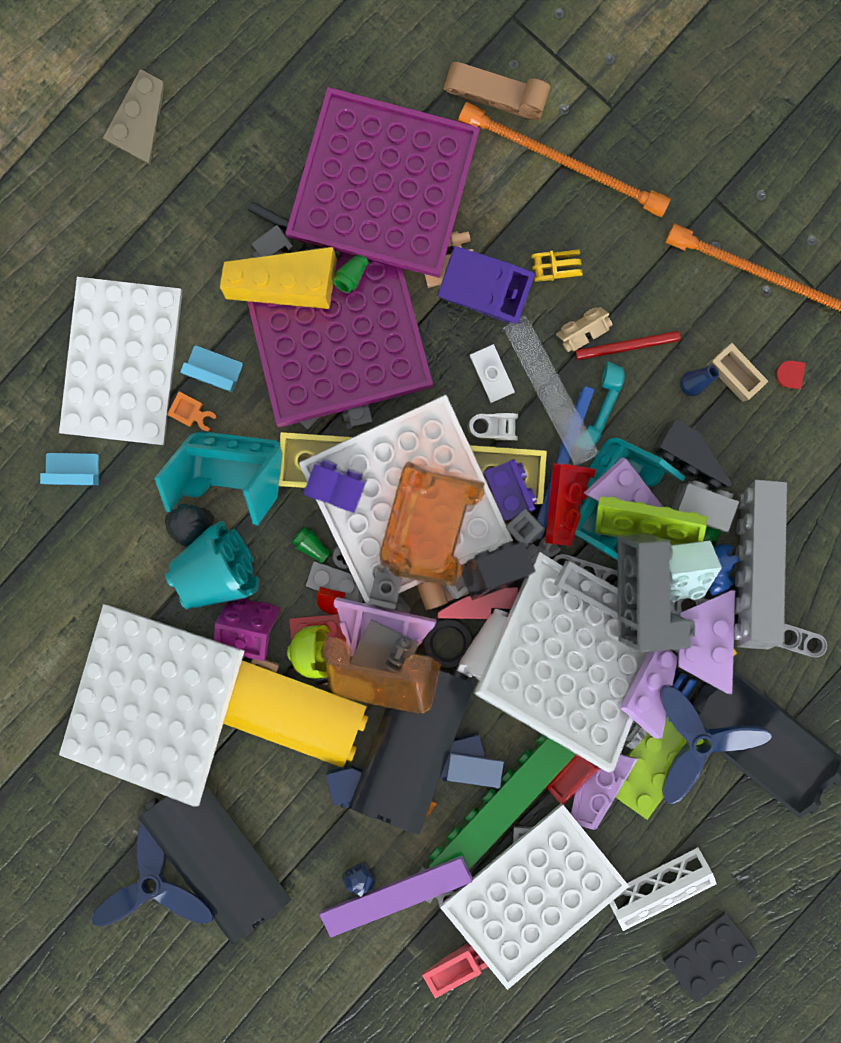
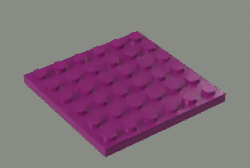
M327 87L285 233L286 237L325 248L333 247L336 251L365 256L370 260L440 278L480 127L477 128L473 125Z
M343 253L340 259L337 258L335 272L355 255ZM368 259L369 264L366 266L355 290L345 293L339 290L333 283L330 309L247 301L278 428L434 388L402 268Z

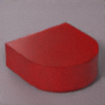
M786 361L780 364L775 373L777 382L786 388L801 389L806 363Z
M320 587L317 593L318 607L325 613L338 614V610L334 606V600L336 597L345 599V592Z

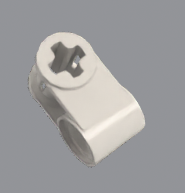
M478 414L470 419L467 429L469 434L476 439L517 441L515 419L518 418V414ZM480 419L486 423L487 429L485 433L479 434L475 432L473 428L475 420Z

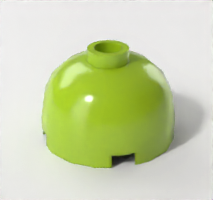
M326 625L302 628L295 634L291 645L288 647V659L292 662L296 671L305 677L326 678L330 676V674H327V671L333 670L335 644L334 640L328 639L327 633H331Z

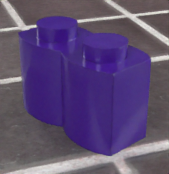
M322 459V462L316 461L303 494L355 513L367 482L366 479L362 478L363 474L353 469H348L347 472L337 468L338 464L330 460Z

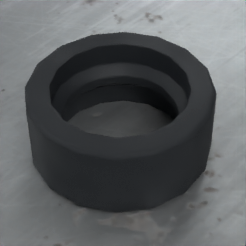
M443 618L437 620L433 629L425 636L423 646L425 654L432 663L438 667L450 669L459 666L460 660L473 642L471 632L464 623L453 618ZM447 627L459 631L464 641L460 654L449 659L439 656L432 644L435 634Z

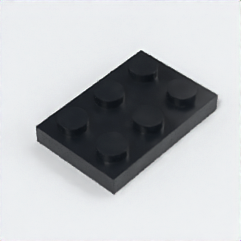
M723 911L664 957L663 961L697 1003L758 956V954Z

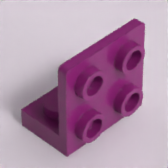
M246 598L228 601L215 623L214 641L244 650L243 657L264 661L267 657L269 633L280 614L281 608L270 603L255 602Z

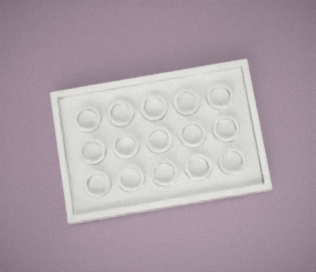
M77 277L59 433L165 445L182 289Z
M561 803L473 877L472 883L462 886L439 906L508 990L626 890L629 885Z

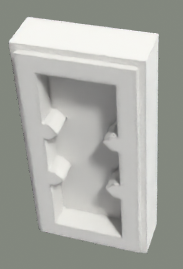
M494 344L469 355L490 403L515 393Z

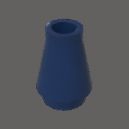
M709 365L685 372L680 379V387L686 395L698 396L713 381L719 378V371L714 365Z

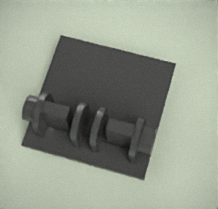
M371 619L349 666L379 681L378 686L382 689L388 690L389 687L397 689L419 642Z

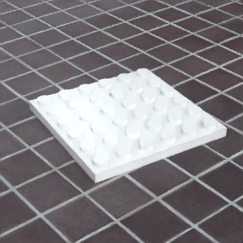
M447 395L441 396L299 462L307 481L309 480L314 463L316 461L322 462V459L338 464L337 468L345 472L348 469L359 471L363 474L362 478L367 480L355 513L317 500L366 604L374 605L369 603L377 567L383 568L384 565L398 568L399 573H403L400 593L465 564L466 561L475 558L474 555L486 550L491 552L498 549L500 545L513 541ZM384 583L381 586L384 591H390L392 588L388 583Z
M539 552L535 554L532 560L536 572L524 579L475 690V694L603 770L612 772L615 769L633 719L620 706L648 652H638L619 642L617 619L554 585L563 566Z
M103 604L59 755L186 804L199 806L244 650L111 605Z

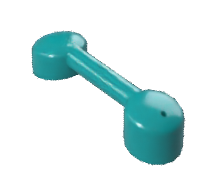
M609 361L606 362L601 387L609 390L594 425H589L583 431L574 447L583 451H589L598 443L624 384L625 372L622 367Z

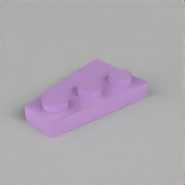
M621 458L584 492V494L598 502L600 496L663 507L625 458Z
M671 650L648 652L620 706L626 714L655 739H662L667 716L660 698L661 688L664 685H673L678 657Z
M620 754L614 771L607 772L600 768L575 793L571 815L580 826L592 830L598 828L638 758Z

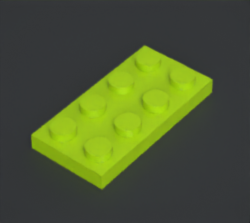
M600 496L595 533L613 537L649 533L669 540L671 546L703 542L708 516H703L696 512L677 511L669 507L650 506L643 502H629L616 497Z
M667 716L662 739H655L647 732L640 744L631 749L627 756L638 758L616 796L617 799L647 820L664 798L662 789L667 771L674 757L686 744V739L677 731L672 722L668 721L669 718ZM700 739L696 745L702 744L704 740Z

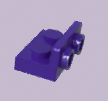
M515 459L484 471L504 521L518 516L524 509L527 511L535 509L533 504L537 502L532 487L526 488L523 479L527 475L521 462L517 464Z

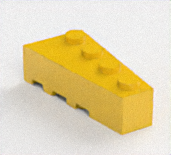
M334 248L224 262L220 288L225 298L231 300L330 309L333 278L337 263Z

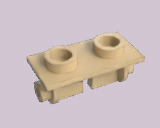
M601 307L592 308L578 321L565 324L561 331L556 333V336L564 342L562 344L567 352L571 350L574 352L589 343L585 335L587 332L590 333L592 339H595L609 331V327L613 324L608 317L609 313Z

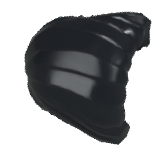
M186 503L178 504L177 508L172 509L165 518L166 530L170 537L176 543L186 547L212 526L214 522V515L205 508L199 509L197 505H187Z

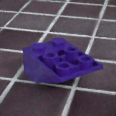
M454 246L437 297L499 321L518 324L535 273L513 264Z

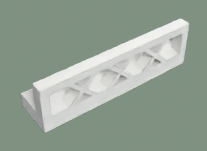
M696 848L628 882L629 887L619 895L631 897L628 905L618 909L614 900L609 904L624 931L717 883L699 848ZM698 858L702 865V868L694 872L685 870L687 862ZM669 871L678 873L674 882L670 884L662 882L665 873ZM645 883L654 885L652 893L648 895L638 893L641 885Z

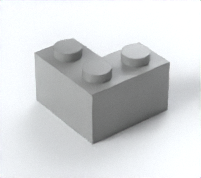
M694 480L693 482L688 481L687 484L679 485L671 507L673 510L687 513L696 512L700 515L708 516V527L722 532L729 531L739 501L732 499L733 494L719 489L717 493L708 491V485Z

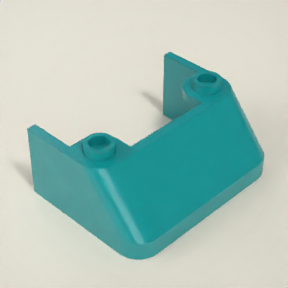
M212 432L193 433L183 442L155 477L165 510L171 512L183 496H202L211 485L243 489L254 525H258L278 497L283 453L280 443L275 440Z
M614 437L605 442L589 467L597 470L594 478L589 479L586 489H589L621 458L627 459L648 487L657 485L665 473L681 481H684L685 476L662 458ZM588 496L587 500H582L579 508L581 517L575 536L618 561V553H616L618 537L595 533L599 502Z

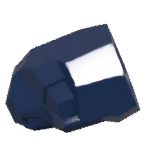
M367 862L359 863L342 874L343 882L348 891L356 893L361 897L370 891L375 883V876Z

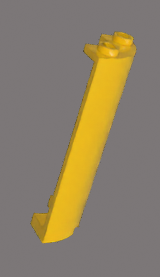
M241 661L223 724L344 768L346 760L352 762L357 748L352 746L358 730H364L369 716L364 715L367 706Z

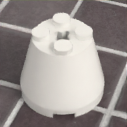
M494 609L493 614H490L460 660L458 672L471 678L473 675L476 679H481L509 613Z

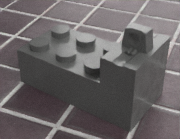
M649 533L618 535L619 642L638 652L691 648L690 638L695 637V621L672 613L673 603L670 599V587L673 585V577L670 572V560L673 557V550L670 541Z

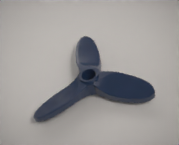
M671 685L662 686L660 698L665 712L677 731L686 739V744L674 757L667 771L662 789L665 801L668 804H675L686 796L699 778L706 757L711 753L757 747L768 742L772 738V734L768 729L760 726L741 725L707 729L703 727L693 705L677 688ZM700 739H705L702 744L696 745Z
M141 822L137 838V862L141 877L137 883L122 888L105 900L95 911L92 923L96 926H106L117 922L136 911L148 899H155L175 914L190 921L201 924L213 921V912L205 902L189 890L166 880L163 875L166 855ZM150 878L156 882L155 891L150 890L148 887V880Z

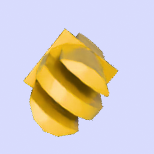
M580 249L553 252L552 250L550 252L532 254L531 259H534L535 264L532 266V270H535L536 273L534 282L583 276L581 269L557 272L560 269L581 266V259L556 261V259L579 256ZM549 257L550 263L542 264V258ZM543 269H550L551 275L544 276Z

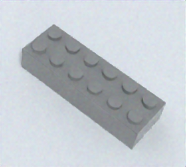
M754 480L739 493L737 501H739L737 508L741 509V513L736 525V533L740 535V545H737L736 555L740 561L739 571L735 575V586L739 587L738 597L735 599V613H738V624L734 626V639L737 640V647L771 649L784 643L787 482Z

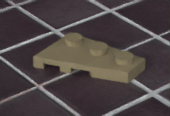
M140 69L103 139L151 165L152 148L156 138V126L158 116L160 115L165 83Z

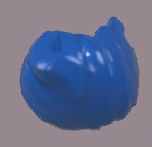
M721 544L713 547L722 567L708 589L713 596L724 593L731 586L735 585V577L732 578L730 575L736 566L735 563L739 562L740 559L737 555L732 557L733 547L730 544Z

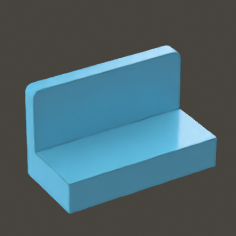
M194 346L188 364H183L181 373L233 393L243 368V363L199 346Z
M47 453L46 473L40 474V484L99 485V455Z

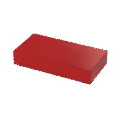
M576 754L546 788L560 804L564 805L600 767Z

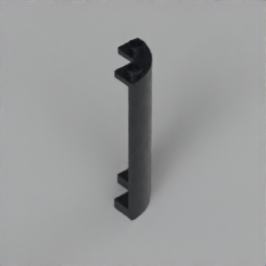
M419 657L415 661H410L398 688H394L349 806L350 809L368 817L378 819L391 826L417 835L420 834L475 685L465 680V674L451 670L450 674L430 667V661Z
M733 669L732 694H727L704 681L702 683L704 686L699 690L698 694H694L689 700L698 713L703 727L717 729L741 725L760 726L768 729L772 734V738L768 742L757 747L736 751H720L719 753L800 819L808 813L813 814L821 805L820 798L823 790L832 783L836 785L841 781V756L736 670Z
M206 784L199 806H192L166 796L160 801L154 798L143 807L146 811L138 817L195 895L211 909L215 922L232 944L253 932L258 925L269 920L292 900Z

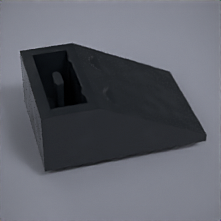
M677 419L666 424L652 449L658 452L656 456L662 458L668 464L670 462L680 465L679 470L691 477L698 475L703 478L702 483L708 485L713 490L731 487V481L700 432Z

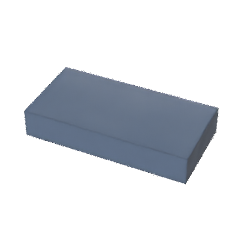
M451 753L447 781L500 788L504 761Z

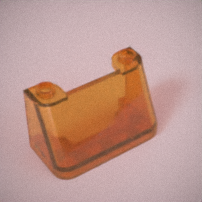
M407 462L400 475L381 545V565L401 578L456 587L457 581L462 574V565L459 559L454 556L467 505L475 506L482 500L485 483L478 479L430 466Z
M326 637L323 655L328 686L334 695L413 713H425L431 708L441 663L430 657L413 655L405 661L401 674L350 664L353 658L350 646L341 639Z

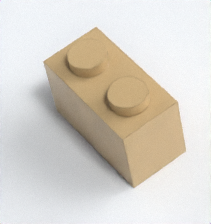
M733 343L725 346L707 363L708 366L714 365L718 369L719 378L742 402L752 398L768 382Z

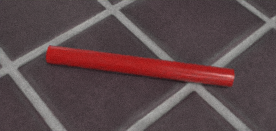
M679 331L579 349L575 351L576 359L582 360L680 341Z

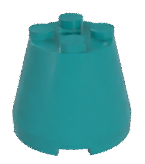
M220 521L206 529L170 562L169 572L165 574L168 584L176 589L180 603L185 609L247 598L255 594L259 589V578L257 576L254 577L251 564L254 562L248 546L235 529L230 531L225 527L224 521Z

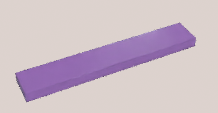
M461 855L365 893L362 897L357 896L324 909L319 915L330 937H333L472 883L473 877Z

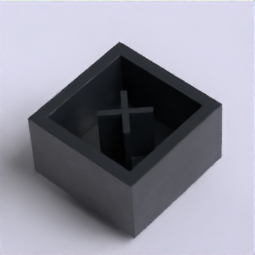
M513 541L500 545L497 550L492 552L486 550L474 555L475 558L466 561L467 566L460 571L472 601L515 585L536 572L524 542L514 545Z

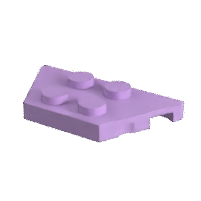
M728 591L679 613V616L695 621V637L690 638L691 648L678 649V667L727 694H732L735 591Z
M338 597L334 600V606L337 608L341 620V630L346 637V647L349 656H354L371 619L419 642V645L429 631L433 629L437 620Z

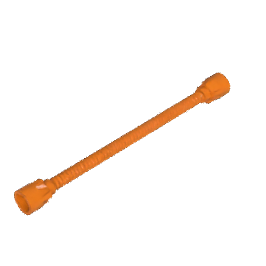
M469 102L465 103L458 122L473 125L477 128H486L492 132L495 131L498 135H504V137L510 138L513 142H519L520 145H525L526 148H531L534 152L537 151V153L543 154V156L549 157V159L552 158L553 161H558V163L564 164V166L570 167L574 171L576 170L583 175L586 174L589 178H595V181H601V183L607 184L610 188H616L617 191H622L623 194H628L631 198L634 197V199H637L639 203L644 205L643 209L650 211L652 214L661 218L664 215L671 198L653 190L650 193L647 191L640 192L639 189H634L633 186H628L625 182L622 183V181L616 180V178L610 177V175L604 174L597 169L595 170L591 166L582 164V162L579 163L576 159L573 160L570 156L567 157V155L564 156L563 153H558L555 149L552 150L549 146H543L542 143H537L536 140H531V138L525 137V135L519 134V132L513 131L509 127L507 128L500 123L497 124L494 120L491 121L490 117L485 115L486 111Z
M673 223L665 241L667 244L684 251L687 247L709 254V256L712 255V257L715 256L718 260H724V262L746 270V272L755 273L756 276H761V278L767 279V281L786 287V289L789 288V290L792 289L795 293L798 292V294L804 295L807 298L841 311V300L838 301V299L832 298V296L825 293L823 294L816 289L807 288L804 284L801 285V283L776 274V272H770L767 268L764 269V267L755 265V263L748 260H742L739 256H733V254L727 253V251L720 248L718 249L711 244L702 243L698 237L692 235V230Z

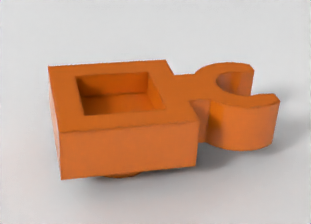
M178 392L167 413L170 417L189 427H192L196 421L199 427L207 432H210L211 428L205 426V418H218L213 412H201L204 404L181 392Z

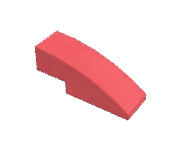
M507 587L473 601L470 595L464 596L439 610L438 618L488 619L491 614V608H512L518 594V587Z
M468 942L433 965L422 976L434 997L437 998L480 975L482 970L488 966Z

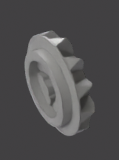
M634 720L625 740V746L630 749L639 745L647 733Z

